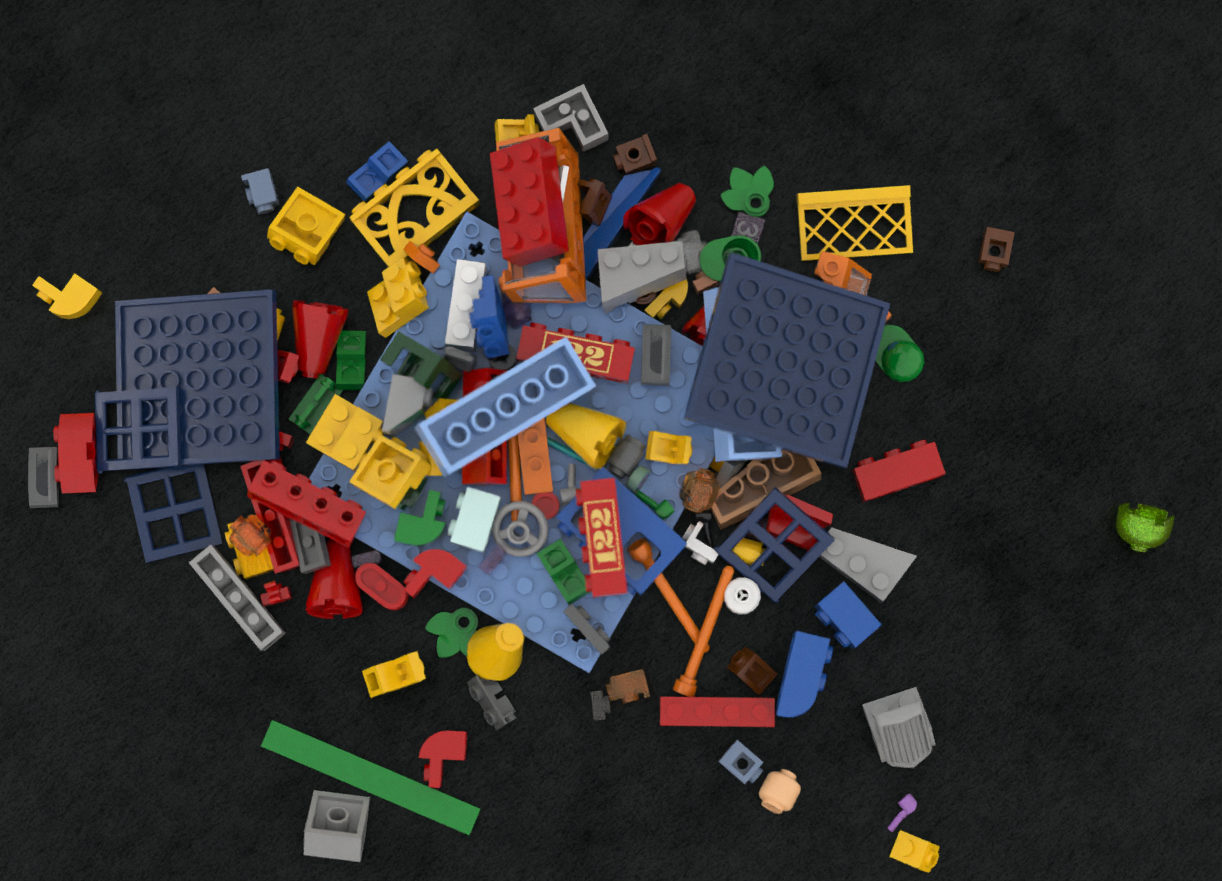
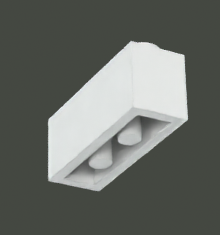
M457 259L445 339L446 347L452 346L460 350L475 352L477 328L472 329L469 312L473 311L472 299L479 298L478 290L483 289L482 277L486 276L487 271L485 263Z

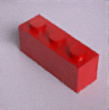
M926 439L910 444L911 450L901 453L898 448L884 453V459L874 462L873 457L857 462L858 467L854 468L852 472L862 501L866 502L945 475L946 473L935 442L927 444Z

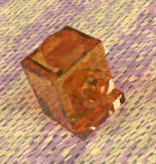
M643 669L610 677L611 683L606 685L610 701L622 699L623 704L639 700L638 694L640 693L644 694V698L650 697Z

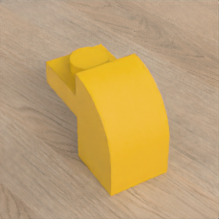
M76 274L72 276L62 292L41 277H38L33 284L39 290L36 294L48 304H51L53 300L55 301L49 311L65 319H74L85 315L91 310L102 294L97 288Z
M687 279L660 290L661 293L644 310V313L654 319L658 317L661 320L671 310L672 307L669 305L671 302L680 309L687 296Z
M417 652L362 671L371 698L426 679L424 665L419 659Z

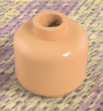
M781 769L780 772L773 771L768 773L759 790V797L762 799L761 804L766 809L778 814L791 810L801 791L799 783L795 780L796 775L785 769Z

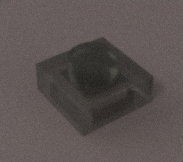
M603 691L591 692L594 721L606 719L605 714L611 713L609 696L603 697Z

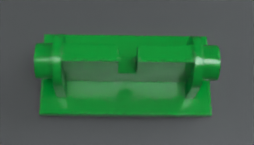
M320 374L319 378L316 379L291 414L289 420L311 435L334 395L340 396L343 390H336V383Z

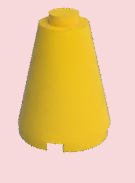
M570 402L546 416V424L590 467L596 470L597 468L601 469L607 464L606 461L616 447L614 444L617 437L622 439L626 430V422L621 418Z
M505 623L486 626L476 631L467 645V661L471 670L485 680L502 681L511 677L518 670L522 661L524 637L521 629L515 624Z

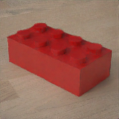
M536 137L490 153L503 259L522 267L569 252L555 146L540 137Z

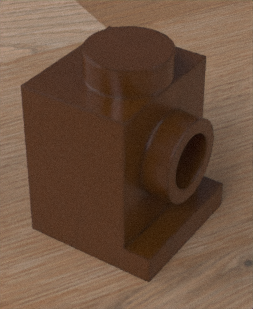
M647 134L616 146L617 154L612 155L618 171L623 169L625 175L657 165V158ZM636 150L639 156L636 159L630 158L628 155L630 151Z
M986 227L983 232L978 263L984 264L985 270L1000 272L1001 267L1006 268L1008 266L1015 232ZM990 248H997L999 256H992Z

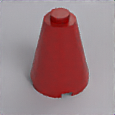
M678 183L629 208L624 214L623 225L625 230L629 228L633 235L630 238L636 246L673 242L695 205L696 198L693 190L687 185Z
M293 300L296 355H299L297 361L298 370L303 371L302 376L319 378V374H325L347 319L349 309L318 302L308 305L305 304V301Z
M328 539L326 546L331 566L314 572L306 602L307 614L325 619H334V615L343 614V619L357 617L362 614V602L355 579L356 574L350 547L348 548L332 539Z

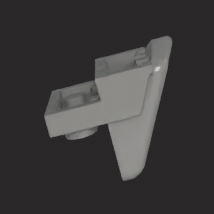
M916 687L862 704L882 763L887 761L889 765L894 767L914 768L931 753L932 746L936 744L930 722Z

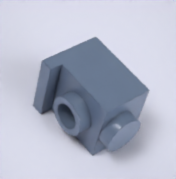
M268 168L241 175L244 184L250 186L245 189L250 205H255L258 214L272 212L275 206H279L272 174Z
M738 740L731 745L718 761L744 784L748 780L753 783L763 772L760 768L763 762ZM740 758H745L748 762L745 769H740L737 766V761Z

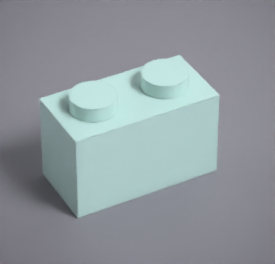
M467 487L466 493L460 492L456 508L460 509L458 519H452L447 534L452 536L450 542L485 553L501 497Z

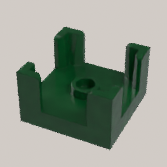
M398 331L380 360L384 364L392 366L401 351L404 350L408 353V356L397 371V374L412 377L415 382L426 389L431 387L440 374L445 378L436 390L434 397L438 400L440 398L448 399L463 374L442 356Z

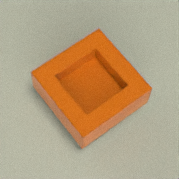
M409 241L403 249L412 260L431 273H434L440 266L433 258L435 252L423 243L417 246Z

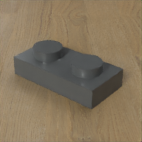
M289 519L301 573L307 574L331 566L324 535Z
M571 604L563 611L601 655L610 648L607 644L610 638L600 627L595 630L588 623L591 616L581 605L575 608Z

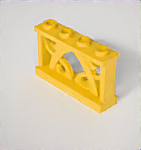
M435 149L433 152L431 150L424 152L417 159L418 164L411 169L406 167L395 176L397 179L390 186H387V184L381 186L374 192L373 195L375 197L367 204L365 201L361 202L351 211L353 213L349 217L351 222L387 267H390L403 257L408 261L412 259L403 250L409 241L417 246H420L421 243L426 246L430 245L464 217L466 211L470 213L480 205L479 199L463 182L438 149ZM437 167L444 172V181L439 189L434 187L437 183L436 175L432 180H427L424 177L429 168ZM417 178L419 185H408ZM450 180L465 196L463 199L459 200L450 193L445 192ZM420 195L432 197L426 209L430 225L424 228L422 225L411 221L398 224V211L403 196ZM391 198L389 209H387L385 206H382ZM437 200L441 201L437 207L444 208V212L441 215H435L432 212ZM379 212L382 218L374 223L381 226L388 224V229L380 232L370 230L367 226L368 217L372 213ZM404 228H412L415 233L412 238L408 239L405 237L406 231L400 234L398 231ZM389 235L395 252L389 256L377 242L376 238H383Z

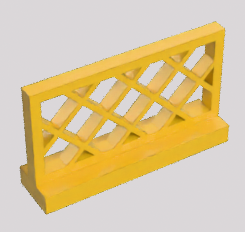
M910 186L796 194L801 260L819 259L821 252H825L828 247L834 251L832 254L843 257L913 253ZM903 203L904 215L896 223L885 212L892 204ZM880 204H887L883 210H881L877 206ZM866 205H871L879 212L870 225L857 215ZM852 206H859L855 212H853L849 208ZM838 207H844L852 214L842 227L829 217ZM831 208V210L827 214L824 213L821 209ZM816 209L824 218L813 229L805 222L804 210ZM882 215L894 225L884 238L872 228ZM854 217L866 227L857 240L844 230ZM826 220L839 229L829 242L816 232ZM904 220H905V230L900 226V224H901ZM805 227L811 231L807 237ZM897 228L906 235V247L895 248L887 241ZM869 230L881 240L874 250H867L859 243ZM841 232L854 242L846 252H839L831 245ZM813 234L826 244L818 254H807L806 243ZM885 243L890 249H880V247ZM856 245H857L860 249H862V251H852V250H853V248H854Z

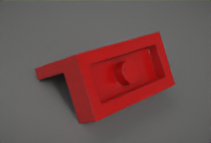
M785 495L822 528L832 524L833 514L790 495ZM775 504L769 511L766 530L771 535L778 537L794 519ZM799 525L785 541L809 550L817 542V539Z

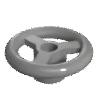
M514 501L504 505L496 513L492 525V535L498 547L505 553L516 557H525L536 553L545 544L548 537V522L543 512L535 505L524 501ZM513 510H519L518 519L513 521L508 528L500 530L501 522L505 515ZM528 512L532 513L539 522L540 534L538 538L530 532V527L526 523ZM521 526L524 529V533H516L515 527ZM508 538L514 544H522L527 541L531 546L515 548L507 544L504 539Z

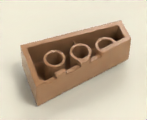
M781 449L782 457L752 460L738 475L730 479L707 499L708 507L720 530L745 519L774 487L784 495H792L820 481L821 471L815 460Z

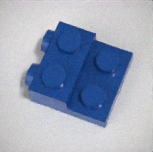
M494 276L482 277L483 289L478 290L479 298L472 299L473 311L469 312L472 329L477 328L476 340L478 347L484 348V354L488 359L508 355L509 344L506 313Z

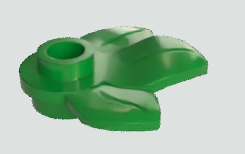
M763 166L752 176L745 170L733 168L730 176L731 190L721 194L724 204L734 211L744 210L751 217L763 216L769 209L770 201L768 195L774 187L770 171L766 166ZM757 199L760 201L761 206L753 208L750 202Z
M460 608L453 614L440 612L432 617L425 629L430 633L439 635L437 640L438 656L441 658L449 657L460 650L465 656H468V641L476 632L478 618L468 608ZM462 617H467L470 621L466 628H462L459 625V620Z

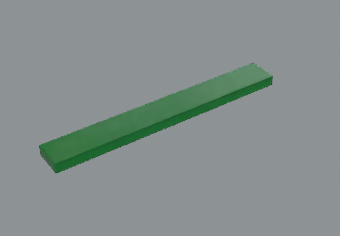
M274 720L271 721L261 744V747L467 835H470L481 810L476 806Z

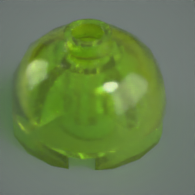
M1130 503L1120 504L1116 527L1121 538L1131 544V549L1147 552L1148 548H1156L1166 542L1173 528L1174 515L1168 518V511L1145 504H1138L1137 509L1129 508Z

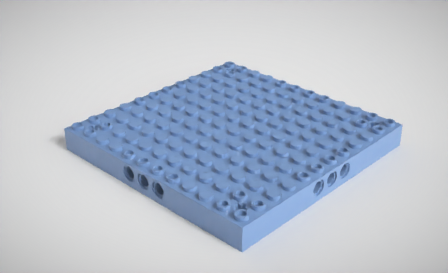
M466 211L437 261L440 266L434 273L430 272L423 284L427 291L426 299L429 308L396 330L386 349L399 331L444 358V352L447 348L445 339L457 259L485 263L487 267L486 276H494L506 313L508 344L514 348L516 357L523 325L530 326L531 322L546 325V330L557 332L558 328L575 331L574 336L585 338L586 334H594L603 337L602 341L613 343L614 339L630 342V347L635 348L628 384L591 377L596 387L570 403L621 418L626 422V430L622 439L628 434L646 446L643 450L645 454L637 467L644 466L650 470V474L640 491L653 499L658 505L665 499L670 503L675 512L667 519L661 520L673 530L689 502L687 496L683 497L686 498V503L680 499V490L682 489L684 493L692 497L715 457L713 428L683 419L703 346L671 329L670 385H641L643 324H664L627 303L615 307L613 311L605 314L602 305L601 288L587 280V301L512 302L506 293H502L499 286V277L502 276L503 270L508 269V261L503 259L499 230ZM479 245L482 246L484 254H477L476 257H472L473 253L470 249L472 247L477 249ZM547 258L525 265L524 279L528 280L555 274L556 266L559 264ZM559 281L525 288V296L527 298H572ZM477 340L475 352L463 350L477 355L475 369L492 368L484 354V348L478 347ZM402 350L392 366L384 364L379 359L353 405L384 422L393 374L398 375L397 371L407 358L408 353ZM516 360V364L514 367L518 366L521 363L517 362ZM456 368L461 374H463L464 370ZM440 374L430 387L434 394L445 378ZM463 376L448 399L460 400L463 398ZM435 397L433 399V404L438 400ZM425 415L394 436L407 445L406 449L410 451L413 448L419 450V441H422V439L415 430V427L426 420ZM544 417L547 437L570 448L546 424V417ZM649 431L678 436H691L693 450L688 464L673 465L646 460L645 455ZM385 434L383 435L384 437H386V438H388V439H390V440H391V438H392V437H387ZM617 437L614 446L618 444L620 440L619 437ZM508 439L506 484L488 486L462 484L461 467L446 477L425 476L416 490L411 487L408 489L396 509L353 486L349 481L355 472L329 456L322 455L309 477L312 481L311 484L320 489L322 487L336 489L337 486H340L339 491L342 493L340 499L346 502L347 500H353L363 507L362 510L366 511V515L355 536L356 539L412 571L414 569L416 571L421 569L413 559L424 551L439 549L452 554L468 568L451 590L433 576L429 581L501 623L517 625L525 637L590 674L601 654L587 638L585 640L579 639L578 642L572 640L574 635L571 632L573 629L578 630V628L563 612L570 605L567 604L537 556L538 552L561 538L584 577L590 574L589 563H583L582 549L578 546L581 541L574 534L569 538L557 527L560 523L556 518L558 514L554 518L547 520L548 537L543 547L536 553L525 557L512 556L501 550L493 538L492 531L485 553L450 542L452 536L447 535L452 519H458L460 509L456 508L460 492L466 493L467 487L501 497L498 510L510 503ZM548 445L552 493L559 500V514L567 506L562 503L560 489L569 488V464L576 465V489L581 488L580 481H590L600 469L597 468L596 470ZM520 459L522 501L531 503L536 494L525 495ZM607 463V464L604 466V468H605L609 473H611V472L608 470L609 467H610V465ZM611 473L620 483H622L626 487V483L630 478L629 476L625 475L622 479L616 476L615 474ZM429 490L441 492V499L446 500L442 517L437 516L436 521L447 524L442 536L434 543L422 547L395 542L394 537L400 513L423 518ZM640 500V501H641L643 504H645L654 514H656L655 511H654L649 505H647L645 502H643L642 500ZM583 506L571 518V523L578 530H580L578 518L584 517ZM511 512L503 518L500 530L508 528L512 523ZM528 512L526 523L530 527V532L538 538L540 534L539 522L532 513ZM521 526L515 527L516 533H524V529ZM640 532L635 533L622 547L625 572L634 580L640 579L647 571L642 563L634 561L627 552V548L633 542L646 538ZM508 538L504 539L507 544L515 548L531 546L527 541L522 544H514ZM646 538L652 547V559L655 561L660 550ZM627 591L625 595L593 598L592 592L572 604L575 608L581 605L591 616L588 623L595 630L600 627L610 638L635 594L631 595Z

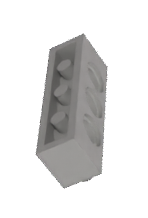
M209 545L189 562L260 650H267L286 634L215 546Z

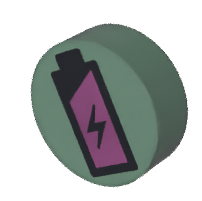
M642 465L638 466L628 479L626 488L633 494H636L649 477L650 470Z

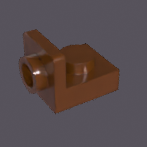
M579 179L577 185L586 194V197L581 202L579 213L590 224L600 226L613 196L605 189V184L595 179H590V181Z
M747 647L736 652L731 659V663L727 666L732 673L737 675L758 695L777 676V673Z

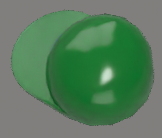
M731 236L713 240L701 251L700 267L707 277L715 281H721L729 253L732 252L761 261V251L757 243L746 236Z
M885 325L875 362L890 379L897 382H909L921 373L924 366V355L905 330L895 325Z

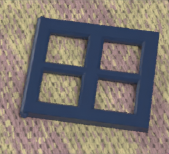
M179 387L101 392L97 390L95 392L96 471L98 474H102L103 471L181 466ZM166 399L167 423L143 425L142 401ZM130 402L131 426L107 428L106 404ZM167 431L168 455L144 457L143 433ZM131 434L132 458L108 460L107 435Z
M204 464L162 467L124 478V482L128 485L146 563L205 549L209 545L218 546L223 544ZM195 472L200 498L177 503L171 477ZM163 479L169 505L145 511L140 485ZM203 509L209 535L185 541L180 515ZM172 517L178 543L154 549L149 522Z
M774 487L721 545L715 546V552L744 577L753 580L765 595L777 603L788 588L834 542L835 538L780 490ZM775 504L794 519L777 538L758 523ZM799 525L818 540L801 559L782 544ZM748 532H751L767 546L751 565H748L732 551ZM773 552L791 567L775 586L770 584L756 571Z

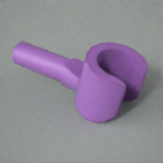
M911 794L906 795L898 802L903 810L898 813L887 827L890 831L893 832L900 822L916 809L917 802Z

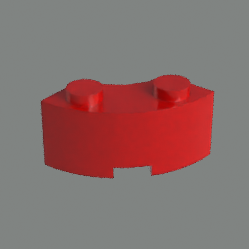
M94 413L60 414L59 426H54V441L58 443L59 465H56L54 470L55 481L61 483L62 493L96 492L99 474L96 471Z

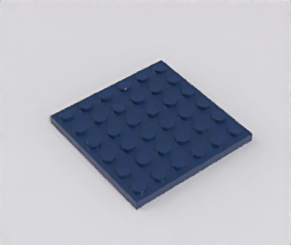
M732 252L729 253L683 419L841 468H847L890 303Z
M275 290L115 301L117 391L179 387L181 465L280 460L277 306ZM166 399L142 401L143 425L167 423ZM130 402L117 403V427L131 426ZM167 431L143 433L144 457L168 455ZM131 434L117 435L118 459L132 458Z

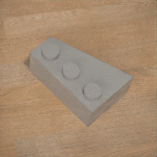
M683 241L598 249L601 297L605 314L627 302L630 304L637 301V298L651 292H658L687 279Z
M831 528L828 531L835 538L834 542L819 556L880 603L885 600L917 557L916 555L835 528Z

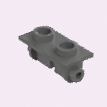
M476 675L467 682L470 695L475 701L480 703L484 710L486 721L491 726H494L496 731L517 718L514 714L516 710L506 695L498 700L494 696L502 691L497 680H485Z

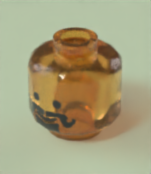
M699 468L698 471L688 472L679 490V498L683 501L682 505L698 513L710 509L714 505L720 484L714 478V473L708 469Z
M249 515L245 519L239 516L229 527L233 531L229 537L230 543L246 557L253 554L257 557L272 541L269 538L271 529L256 515Z

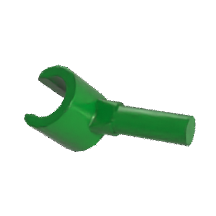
M640 490L636 494V497L649 505L661 519H667L675 512L666 499L658 505Z

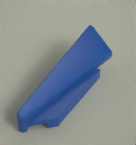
M657 167L653 170L625 175L612 194L613 197L600 226L592 224L583 237L585 279L587 281L599 265L598 249H607L613 246L624 229L623 217L625 212L632 206L642 202L660 175V168Z

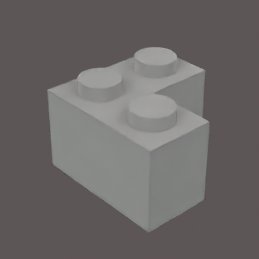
M584 84L533 108L534 116L542 132L560 128L564 132L572 128L583 152L608 141V132Z

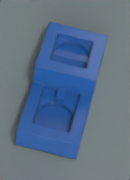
M389 141L369 157L366 164L347 178L346 183L366 202L377 189L388 183L408 163V160Z

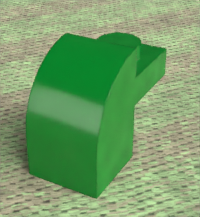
M429 490L423 518L400 513L394 537L395 542L422 547L434 543L442 536L447 524L436 521L437 516L442 517L446 500L441 499V492Z

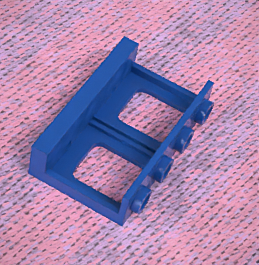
M602 467L591 480L615 477ZM615 478L622 547L635 533L640 532L661 551V556L640 579L634 580L625 572L627 591L631 595L637 592L641 596L671 561L687 546V543ZM575 496L556 517L560 521L557 527L569 538L574 534L581 541L578 546L582 549L581 546H587L586 536L584 534L580 535V530L571 523L573 515L582 507L577 506Z

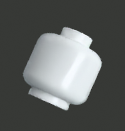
M745 577L732 580L724 593V602L727 608L739 615L752 612L759 605L761 599L758 585L753 580ZM738 592H739L740 595H741L739 599H738V597H737V593H738ZM743 597H748L745 601H741Z

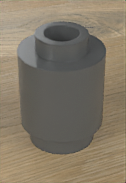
M627 434L624 439L619 440L606 461L610 465L608 470L622 479L625 475L630 477L644 456L643 450L646 446Z

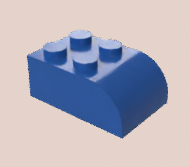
M799 631L793 633L775 707V716H798L806 712L813 705L817 692L824 689L827 674L822 673L824 663H830L833 646H829L830 639Z

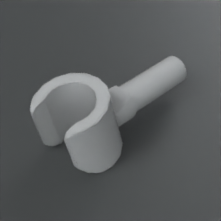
M569 464L568 466L569 488L560 489L563 505L569 504L576 496L575 464Z

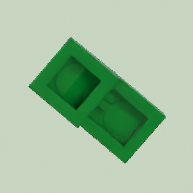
M341 331L337 342L336 390H361L365 384L366 331Z
M561 538L537 553V556L568 605L590 593L586 592L583 573Z

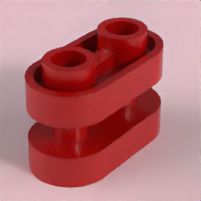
M366 563L358 568L355 575L357 585L382 606L395 611L400 610L406 605L408 593L404 590L405 587L382 568L373 563Z

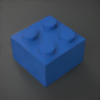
M845 582L839 584L814 606L818 610L815 613L816 617L825 627L829 624L836 631L833 636L844 648L847 646L851 649L857 647L881 626L880 622Z

